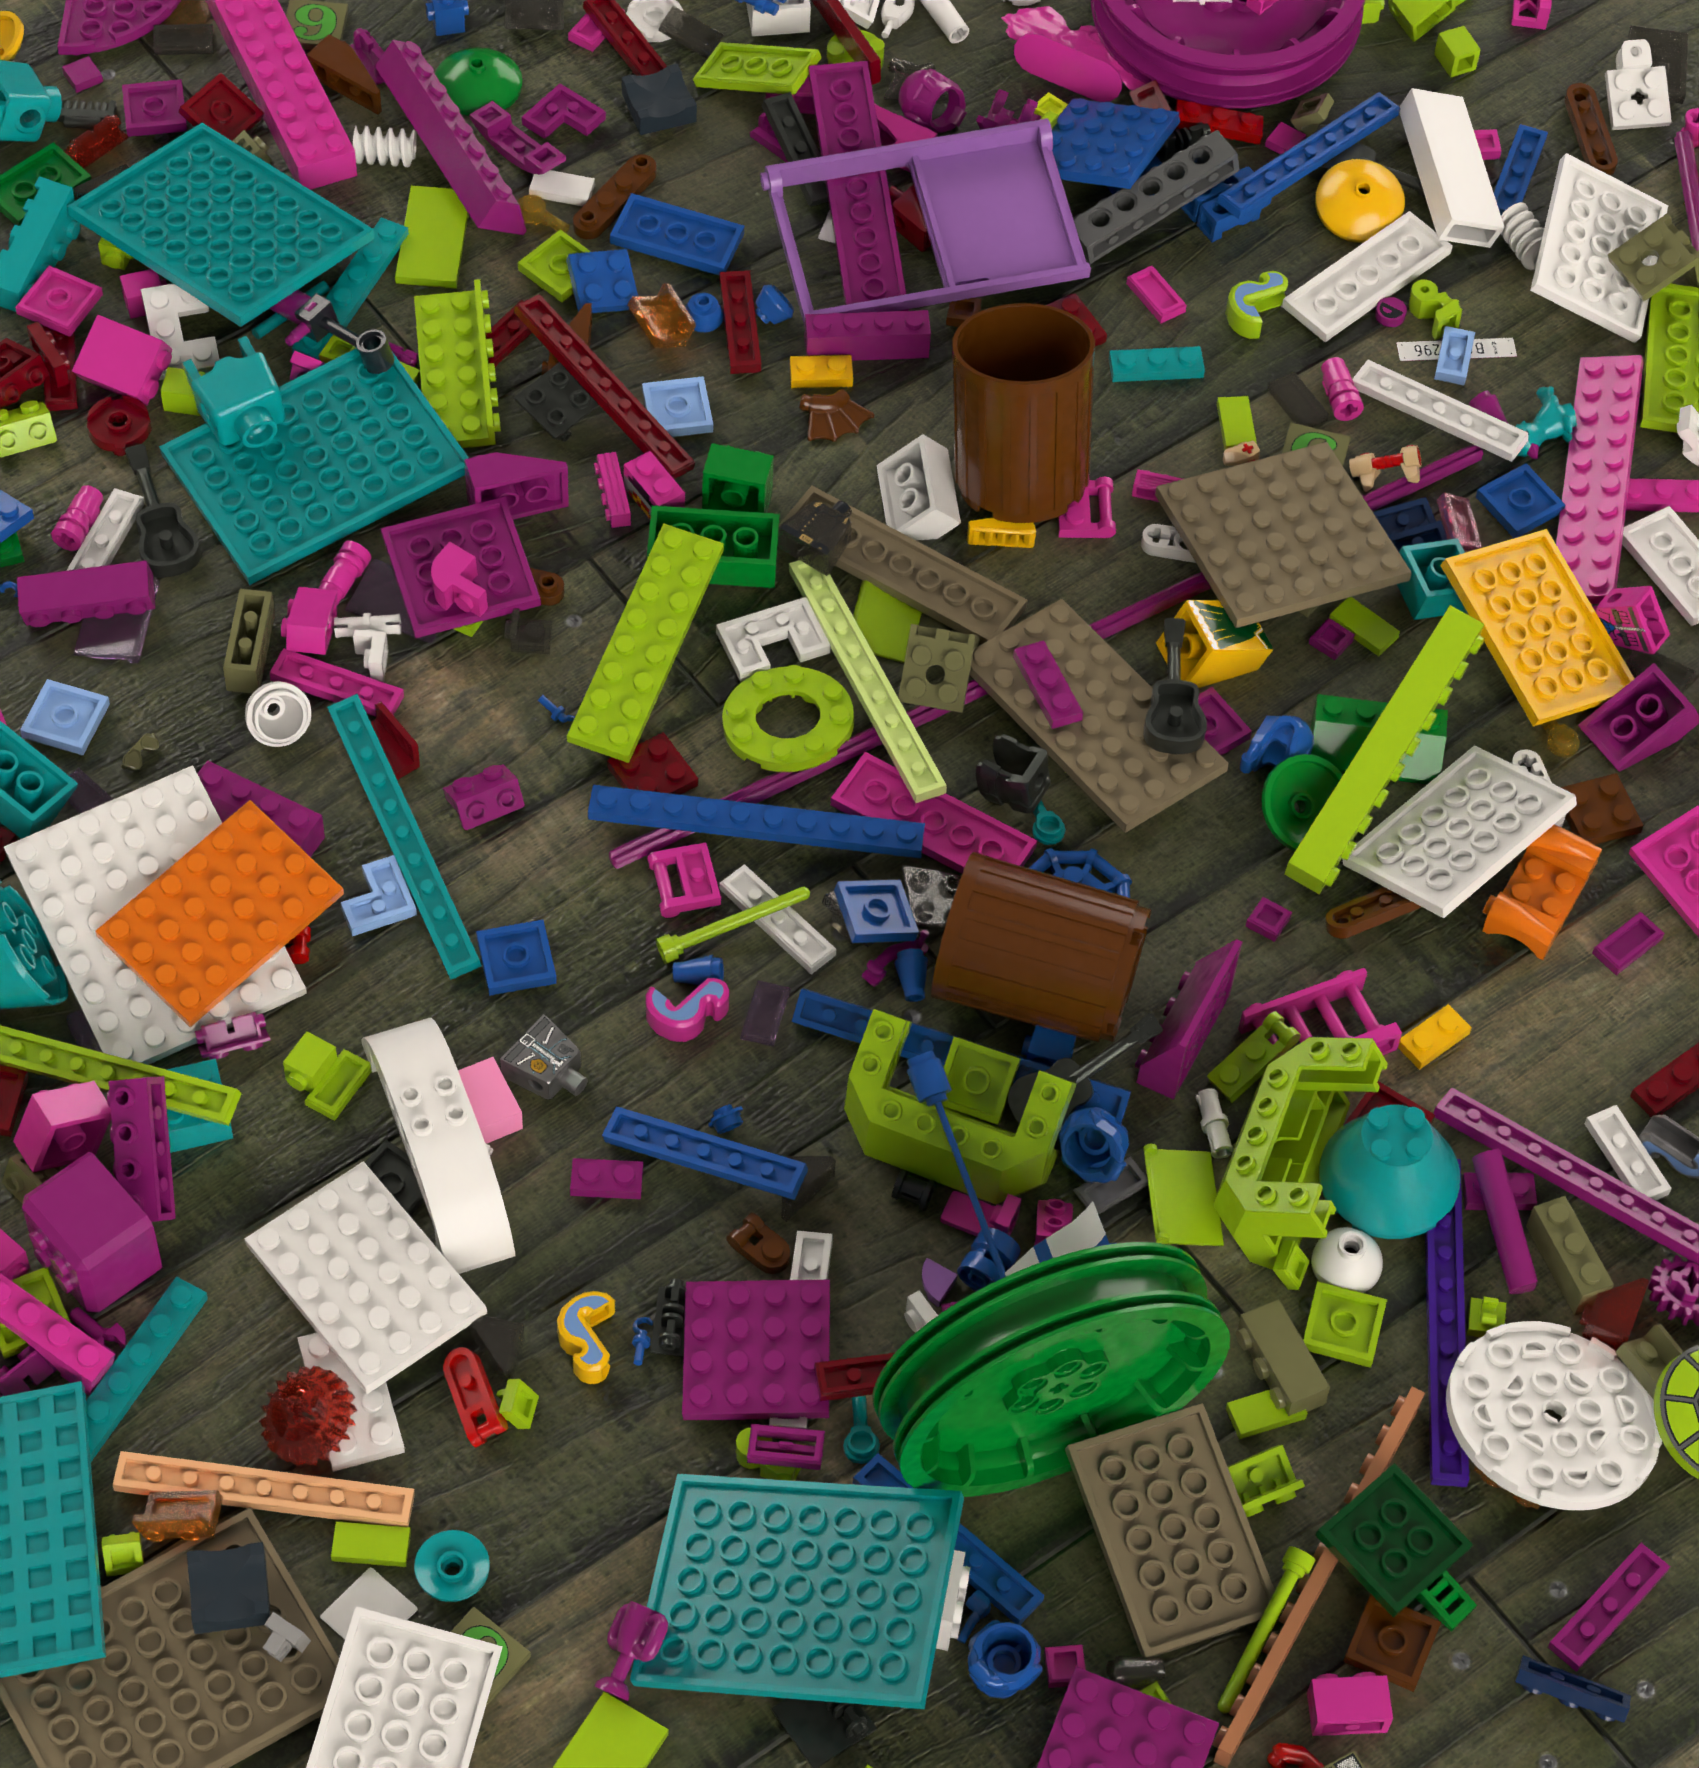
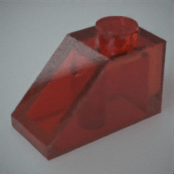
M1640 1278L1598 1293L1593 1306L1586 1304L1581 1315L1579 1324L1585 1326L1581 1337L1588 1340L1594 1337L1615 1351L1623 1343L1627 1342L1650 1280Z

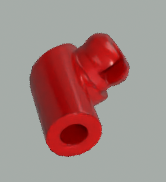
M1279 1742L1272 1747L1273 1751L1267 1756V1761L1273 1768H1285L1287 1763L1297 1765L1299 1768L1325 1767L1304 1746Z

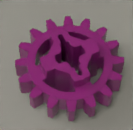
M1678 1255L1674 1256L1672 1263L1666 1258L1663 1259L1660 1266H1655L1647 1289L1652 1291L1649 1297L1650 1301H1659L1656 1310L1658 1312L1667 1310L1669 1312V1320L1679 1317L1681 1318L1682 1325L1686 1326L1688 1320H1693L1695 1325L1699 1326V1265L1689 1259L1684 1262Z

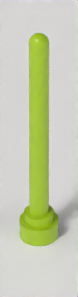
M800 887L680 937L677 935L670 936L669 934L655 939L659 954L665 964L679 959V955L683 954V950L808 899L810 897V890L807 887Z
M1289 1546L1282 1559L1284 1563L1282 1569L1285 1572L1218 1702V1710L1223 1714L1230 1712L1237 1696L1245 1685L1297 1580L1302 1579L1304 1574L1308 1575L1316 1561L1314 1557L1299 1548Z

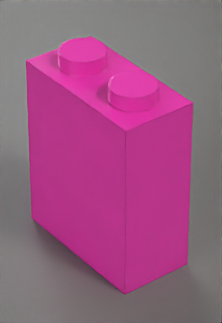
M97 314L72 372L84 381L121 396H131L148 406L150 399L154 398L159 388L158 381L163 370H166L171 363L173 349L163 340Z

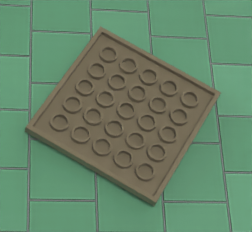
M1327 442L1156 486L1155 496L1235 628L1410 581L1411 570Z

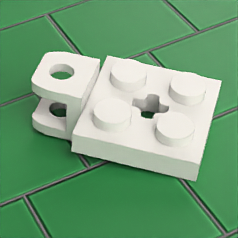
M1645 39L1624 41L1616 55L1617 70H1607L1605 73L1611 130L1669 126L1672 122L1665 66L1651 67V49ZM1635 92H1640L1645 96L1641 105L1637 104L1636 100L1631 99Z

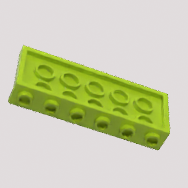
M480 279L474 280L475 290L414 296L421 390L462 448L496 445L495 432H501L499 413H493V407H499L497 388H491L490 382H496L495 364L488 363V358L494 357L492 338L486 339V333H492L490 314H484V309L489 308L488 290L481 289Z

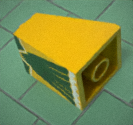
M1186 600L1174 617L1186 621L1183 645L1180 648L1181 680L1192 682L1198 688L1257 671L1273 651V647L1259 622L1235 628L1219 600ZM1163 632L1156 641V645L1168 665L1167 647H1165Z

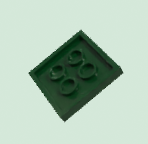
M1395 1463L1318 1529L1315 1534L1393 1618L1473 1546L1467 1537Z

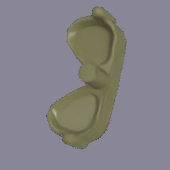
M154 733L142 735L123 756L122 769L139 770L142 767L141 750L154 752L159 748V742Z

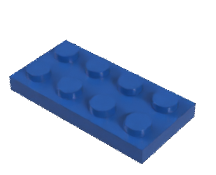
M631 193L610 234V244L719 275L720 272L727 271L744 236L745 226Z

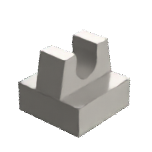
M274 1612L264 1624L270 1630L271 1635L263 1649L279 1662H282L292 1648L303 1653L311 1642L304 1632Z

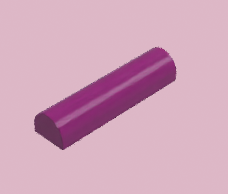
M1497 1148L1479 1153L1472 1158L1509 1294L1534 1291L1538 1280L1502 1152Z

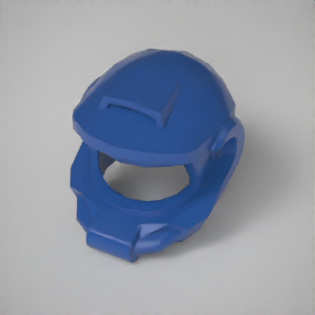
M1266 716L1254 735L1249 749L1242 755L1239 767L1241 772L1250 773L1266 765L1275 767L1283 760L1296 755H1310L1314 746V735L1309 725L1296 716Z
M1086 1108L1071 1113L1059 1133L1063 1164L1085 1182L1107 1183L1111 1180L1117 1181L1127 1165L1124 1161L1130 1144L1127 1129L1116 1121L1112 1114L1102 1108Z
M993 1620L970 1639L968 1645L970 1651L968 1655L969 1676L976 1687L989 1697L1001 1699L1011 1697L1017 1691L1025 1690L1043 1671L1040 1665V1645L1019 1624L1000 1623L998 1620Z

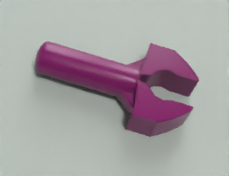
M75 1307L71 1310L69 1318L109 1351L114 1353L110 1348L106 1347L105 1340L108 1342L115 1341L123 1349L126 1347V1334L118 1323H115L111 1328H103L80 1307Z

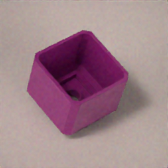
M87 1152L24 1196L22 1210L37 1260L45 1269L48 1267L51 1269L62 1290L67 1294L70 1292L87 1312H101L163 1268L152 1222L93 1153Z

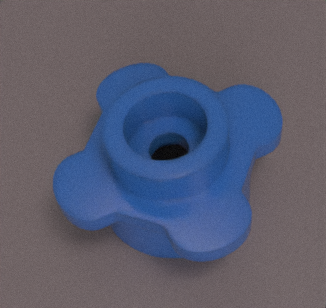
M732 1104L715 1110L713 1112L714 1117L708 1123L709 1127L715 1126L718 1134L739 1127L743 1124L740 1112L743 1110L742 1106L733 1109Z

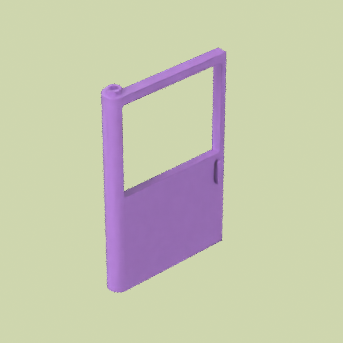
M1048 118L765 166V172L760 173L761 186L763 191L768 190L804 327L805 314L900 311L1089 278L1091 267L1086 262L1052 152L1053 133ZM908 167L944 288L813 310L783 199V187Z

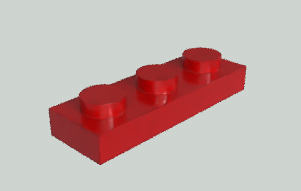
M1177 99L1175 111L1179 112L1180 116L1179 129L1186 127L1189 130V127L1202 122L1209 125L1211 133L1218 130L1224 138L1260 145L1263 135L1264 116Z

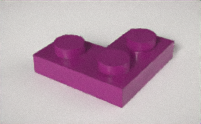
M559 83L522 116V125L544 139L563 123L588 136L606 120V111Z

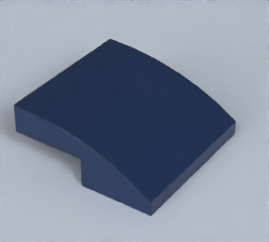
M1426 497L1373 512L1398 552L1402 546L1449 540L1442 521L1436 522Z

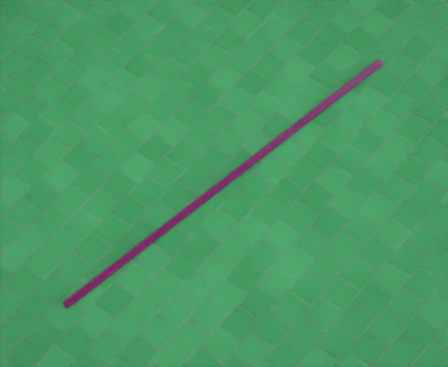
M1471 444L1420 468V481L1418 483L1408 482L1406 476H1403L1363 495V498L1373 512L1481 461L1484 455L1483 450ZM1200 572L1089 624V626L1102 639H1105L1210 589L1211 586L1203 573ZM974 679L968 682L965 704L988 694ZM919 705L906 711L915 728L951 712ZM873 726L850 737L849 741H845L837 750L838 754L817 767L796 772H776L720 800L756 804L883 743ZM657 828L610 850L609 860L615 869H619L695 832Z

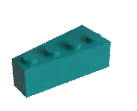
M40 176L34 185L38 189L34 200L28 198L23 207L26 213L21 226L14 225L10 233L8 251L2 249L0 252V307L16 312L15 307L45 269L49 265L55 267L57 262L64 258L67 247L72 240L78 237L81 228L78 221L68 216L67 206L75 201L72 187Z

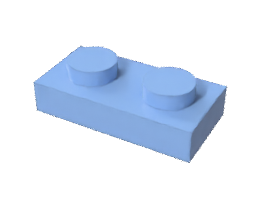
M1445 326L1434 380L1465 385L1475 332Z

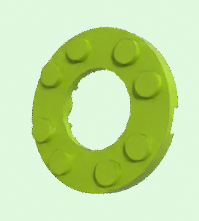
M798 665L777 667L754 673L742 681L730 693L723 707V731L729 747L742 760L745 761L748 758L761 764V769L769 771H803L829 761L838 754L837 750L844 742L849 741L854 728V709L851 698L845 688L831 676ZM781 695H790L791 698H795V695L802 697L805 702L813 703L820 711V719L816 727L807 734L796 738H778L760 729L756 722V714L762 710L763 704L767 701L772 702L773 698Z

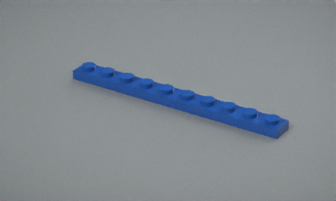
M593 785L588 808V820L921 858L925 823L600 785Z
M802 988L791 1022L861 1043L873 1010ZM912 1022L900 1056L910 1059L922 1053L933 1051L935 1057L940 1058L944 1068L954 1035ZM992 1048L1021 1058L1013 1084L1025 1075L1045 1071L1051 1067L1044 1063ZM1089 1078L1094 1090L1093 1097L1074 1111L1095 1107L1102 1108L1112 1114L1116 1121L1122 1124L1132 1091Z

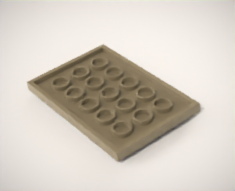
M1203 1403L1068 1445L1065 1448L1142 1660L1260 1621L1275 1589Z

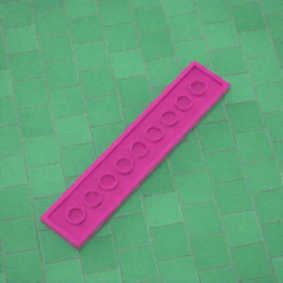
M1642 355L1580 358L1574 403L1577 425L1573 427V432L1571 433L1572 440L1569 441L1562 502L1566 506L1565 509L1560 511L1556 546L1591 604H1599L1611 590L1617 589L1643 372Z

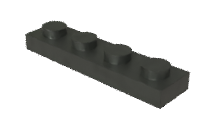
M791 92L764 99L761 106L787 161L792 162L821 157ZM825 180L799 184L809 207L829 202Z

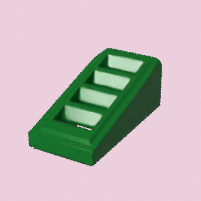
M1446 1570L1435 1580L1437 1584L1430 1591L1426 1588L1415 1599L1452 1632L1477 1607V1604ZM1445 1589L1449 1594L1439 1603L1436 1597ZM1457 1600L1461 1605L1449 1614L1446 1609Z

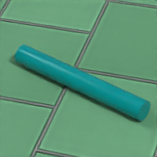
M321 281L305 292V294L310 297L318 294L322 297L330 291V288L325 281ZM275 313L251 330L252 334L259 340L288 319Z

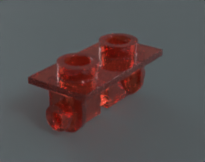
M107 115L104 117V120L94 126L92 132L88 130L76 139L70 140V145L67 146L64 152L85 169L129 137L118 128L121 125L120 119L116 115Z

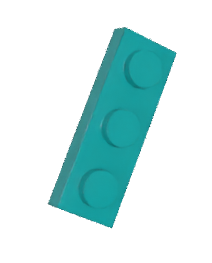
M1201 346L1109 351L1108 359L1112 382L1204 378L1205 368Z

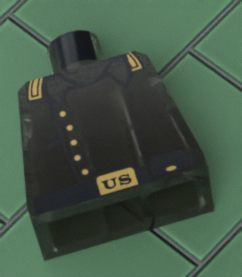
M812 501L779 526L778 548L828 576L850 542L852 522L849 517L852 514L851 508L843 501H838L832 508L819 501Z

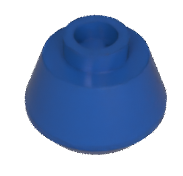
M772 284L764 285L755 301L758 307L755 309V312L759 318L766 324L770 321L773 324H778L792 318L794 307L784 294Z
M698 293L693 295L687 302L682 312V319L688 328L699 333H707L717 329L722 324L724 313L713 295Z

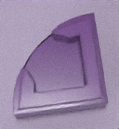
M926 1258L922 1269V1284L928 1299L939 1307L957 1281L958 1275Z

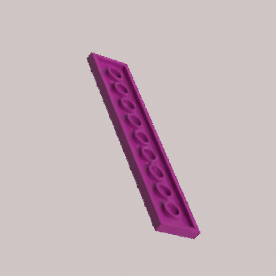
M868 61L809 66V81L821 157L881 147ZM886 170L825 180L845 305L905 295L906 289Z

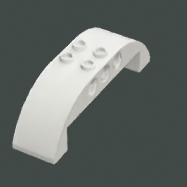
M427 1018L362 1038V1046L368 1062L371 1064L372 1073L378 1072L434 1225L437 1249L458 1274L514 1257L515 1248L494 1168L458 1069L437 1023L432 1018Z

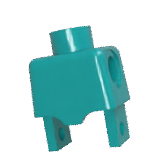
M0 60V141H38L45 122H56L60 116L62 109L60 91L54 86H43L29 64Z
M247 336L238 339L242 358L227 356L215 362L214 368L203 376L199 374L192 359L182 362L187 381L193 391L197 410L221 445L227 446L242 440L245 446L257 448L269 443L275 437L278 428L277 424L283 422L286 417L280 389L264 354L255 352Z

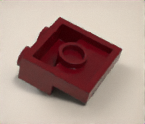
M8 338L0 342V409L16 403L20 399L21 394L28 389L41 385L45 377L49 375L39 353Z

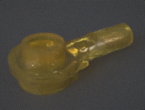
M526 195L517 201L520 205L524 222L535 225L542 223L556 231L561 229L565 233L569 231V224L546 211V203L541 197Z
M1556 720L1541 724L1549 734L1547 747L1554 755L1570 757L1578 752L1580 740L1575 730L1567 727L1566 724H1558Z

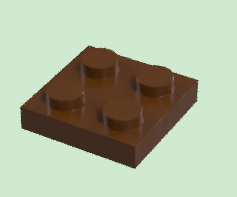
M1617 773L1560 787L1576 795L1577 805L1565 815V818L1572 832L1596 845L1641 833L1644 825Z
M1370 1594L1343 1662L1363 1671L1373 1672L1376 1676L1387 1675L1389 1682L1414 1692L1441 1622L1407 1607L1393 1618Z

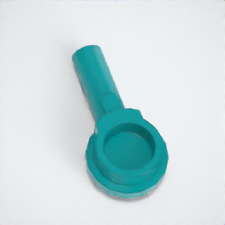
M1040 800L1033 811L1036 818L1032 827L1033 836L1042 844L1052 845L1059 843L1064 838L1065 825L1061 818L1055 815L1053 811H1047L1042 800Z
M866 1396L852 1397L853 1427L844 1439L843 1449L849 1460L854 1463L865 1464L879 1453L880 1443L877 1436L872 1432L871 1427L868 1426Z

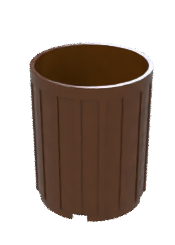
M1007 304L978 312L966 319L957 328L952 341L955 482L958 483L964 501L972 509L979 512L981 507L993 512V518L996 520L1011 523H1034L1056 518L1068 512V505L1073 501L1079 503L1084 495L1085 488L1089 485L1095 339L1093 333L1075 315L1041 304Z
M972 852L960 878L943 933L933 975L931 997L1094 1042H1100L1101 1039L1114 1042L1122 1021L1121 1015L1125 1004L1128 1002L1148 929L1145 924L1147 918L1150 919L1151 909L1139 906V901L995 859L988 855Z

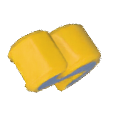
M590 1291L575 1296L561 1308L557 1318V1334L560 1346L567 1354L573 1356L574 1374L579 1380L587 1384L603 1382L610 1370V1365L608 1364L610 1354L591 1328L610 1318L615 1313V1299L604 1292Z

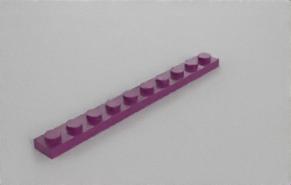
M1451 1088L1435 1107L1433 1114L1440 1121L1490 1149L1499 1148L1502 1155L1699 1265V1224L1454 1088Z

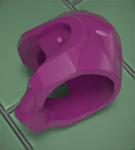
M931 68L915 71L910 74L902 83L898 93V102L904 117L936 133L951 131L956 126L959 127L967 114L965 111V96L959 85ZM947 91L949 101L946 110L939 118L932 120V111L936 101Z

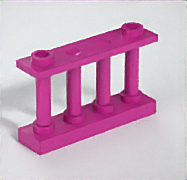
M1365 968L1356 971H1344L1337 975L1336 978L1264 1004H1252L1242 1011L1238 1028L1241 1034L1257 1030L1270 1013L1277 1011L1284 1019L1287 1018L1291 1027H1294L1301 1034L1299 1041L1302 1043L1313 1036L1300 1013L1317 1007L1334 1038H1373L1382 1055L1396 1051L1402 1035V1031L1396 1022L1386 1026L1379 1025L1360 991L1363 990L1367 976ZM1347 996L1365 1026L1367 1033L1356 1037L1349 1036L1330 1002ZM1275 1034L1268 1039L1273 1045L1278 1041Z

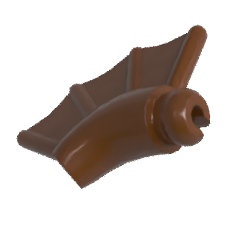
M840 389L831 395L813 394V396H809L808 394H803L799 406L800 410L809 411L810 414L807 434L808 441L827 439L835 442L844 434L859 433V427L862 423L875 417L873 412L850 400L849 394L844 389Z

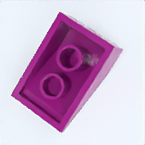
M498 452L464 459L466 494L469 506L505 497L513 519L569 507L568 466L566 462Z
M1653 663L1578 724V727L1615 769L1620 772L1676 743L1699 724V714L1689 700Z

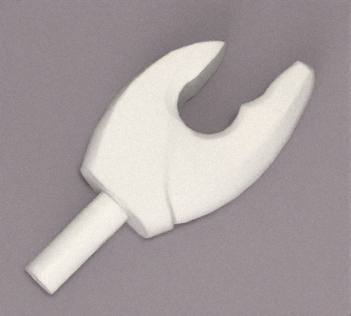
M886 0L881 10L882 22L885 25L881 34L883 38H888L892 28L898 29L911 17L915 0H905L902 6L895 5L896 0Z

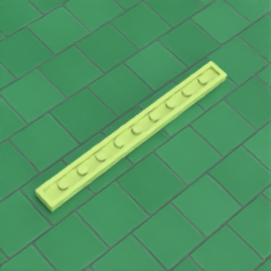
M819 554L789 563V572L803 598H807L836 659L915 803L946 794L947 785Z

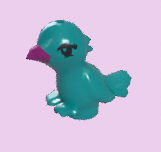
M1552 386L1539 387L1536 394L1542 402V408L1536 414L1533 423L1522 421V423L1516 424L1515 427L1528 432V442L1517 456H1529L1532 459H1538L1539 447L1545 440L1560 436L1567 443L1572 440L1571 433L1573 432V427L1577 425L1575 410L1571 403L1559 404V399L1554 395V388Z

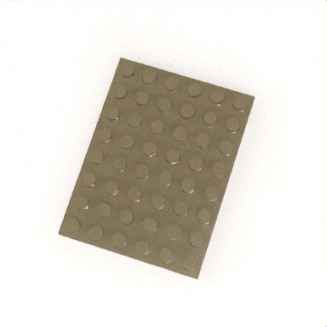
M248 1508L101 1587L106 1657L0 1678V1699L37 1768H229L322 1716L339 1657L252 1509ZM263 1542L266 1556L270 1614L276 1613L306 1634L311 1642L303 1653L292 1648L282 1662L269 1655L263 1649L271 1635L270 1630L265 1625L195 1634L191 1618L190 1584L187 1564L188 1551H220L242 1547L250 1543Z

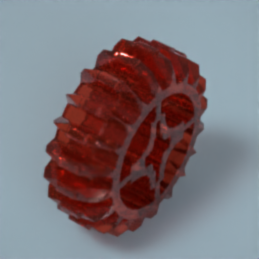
M300 1366L298 1374L287 1371L286 1382L275 1380L278 1387L275 1393L266 1392L271 1400L268 1405L260 1406L263 1412L267 1414V1416L259 1420L261 1426L266 1428L261 1435L264 1437V1440L269 1442L267 1445L269 1449L279 1455L280 1459L292 1462L297 1466H304L305 1463L316 1466L319 1458L323 1461H330L331 1450L341 1452L339 1442L342 1439L351 1440L346 1431L348 1427L356 1426L354 1420L350 1418L351 1415L358 1411L355 1405L351 1403L355 1396L348 1390L349 1385H347V1382L337 1377L338 1375L333 1371L324 1370L319 1366H313L311 1369ZM305 1412L309 1415H312L315 1417V1419L312 1420L308 1417H305L302 1415V1413Z

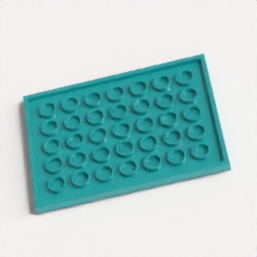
M200 123L67 206L68 216L240 327L374 240L373 228L204 123Z
M356 348L280 386L279 389L286 417L283 422L277 424L278 428L275 437L264 446L249 448L243 444L242 440L227 446L221 445L206 423L159 446L162 456L249 585L465 475L464 459L469 457L395 355L394 364L389 370L380 374H372L365 369Z
M677 1474L647 1603L648 1608L665 1615L668 1621V1630L654 1659L648 1662L634 1659L630 1676L631 1683L636 1687L925 1709L963 1508L964 1496L962 1492Z

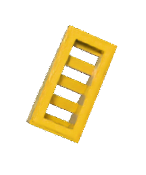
M993 517L969 521L966 540L970 545L1033 548L1036 528L1034 523L1004 522Z

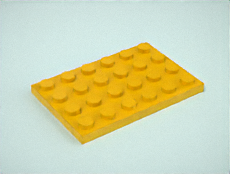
M1547 529L1446 558L1440 565L1469 616L1484 623L1481 636L1485 638L1486 646L1533 727L1602 705L1635 679Z

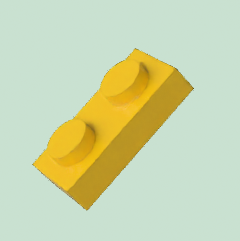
M852 355L790 356L791 388L853 387Z
M1448 1004L1401 1037L1398 1049L1420 1070L1468 1036L1472 1027Z

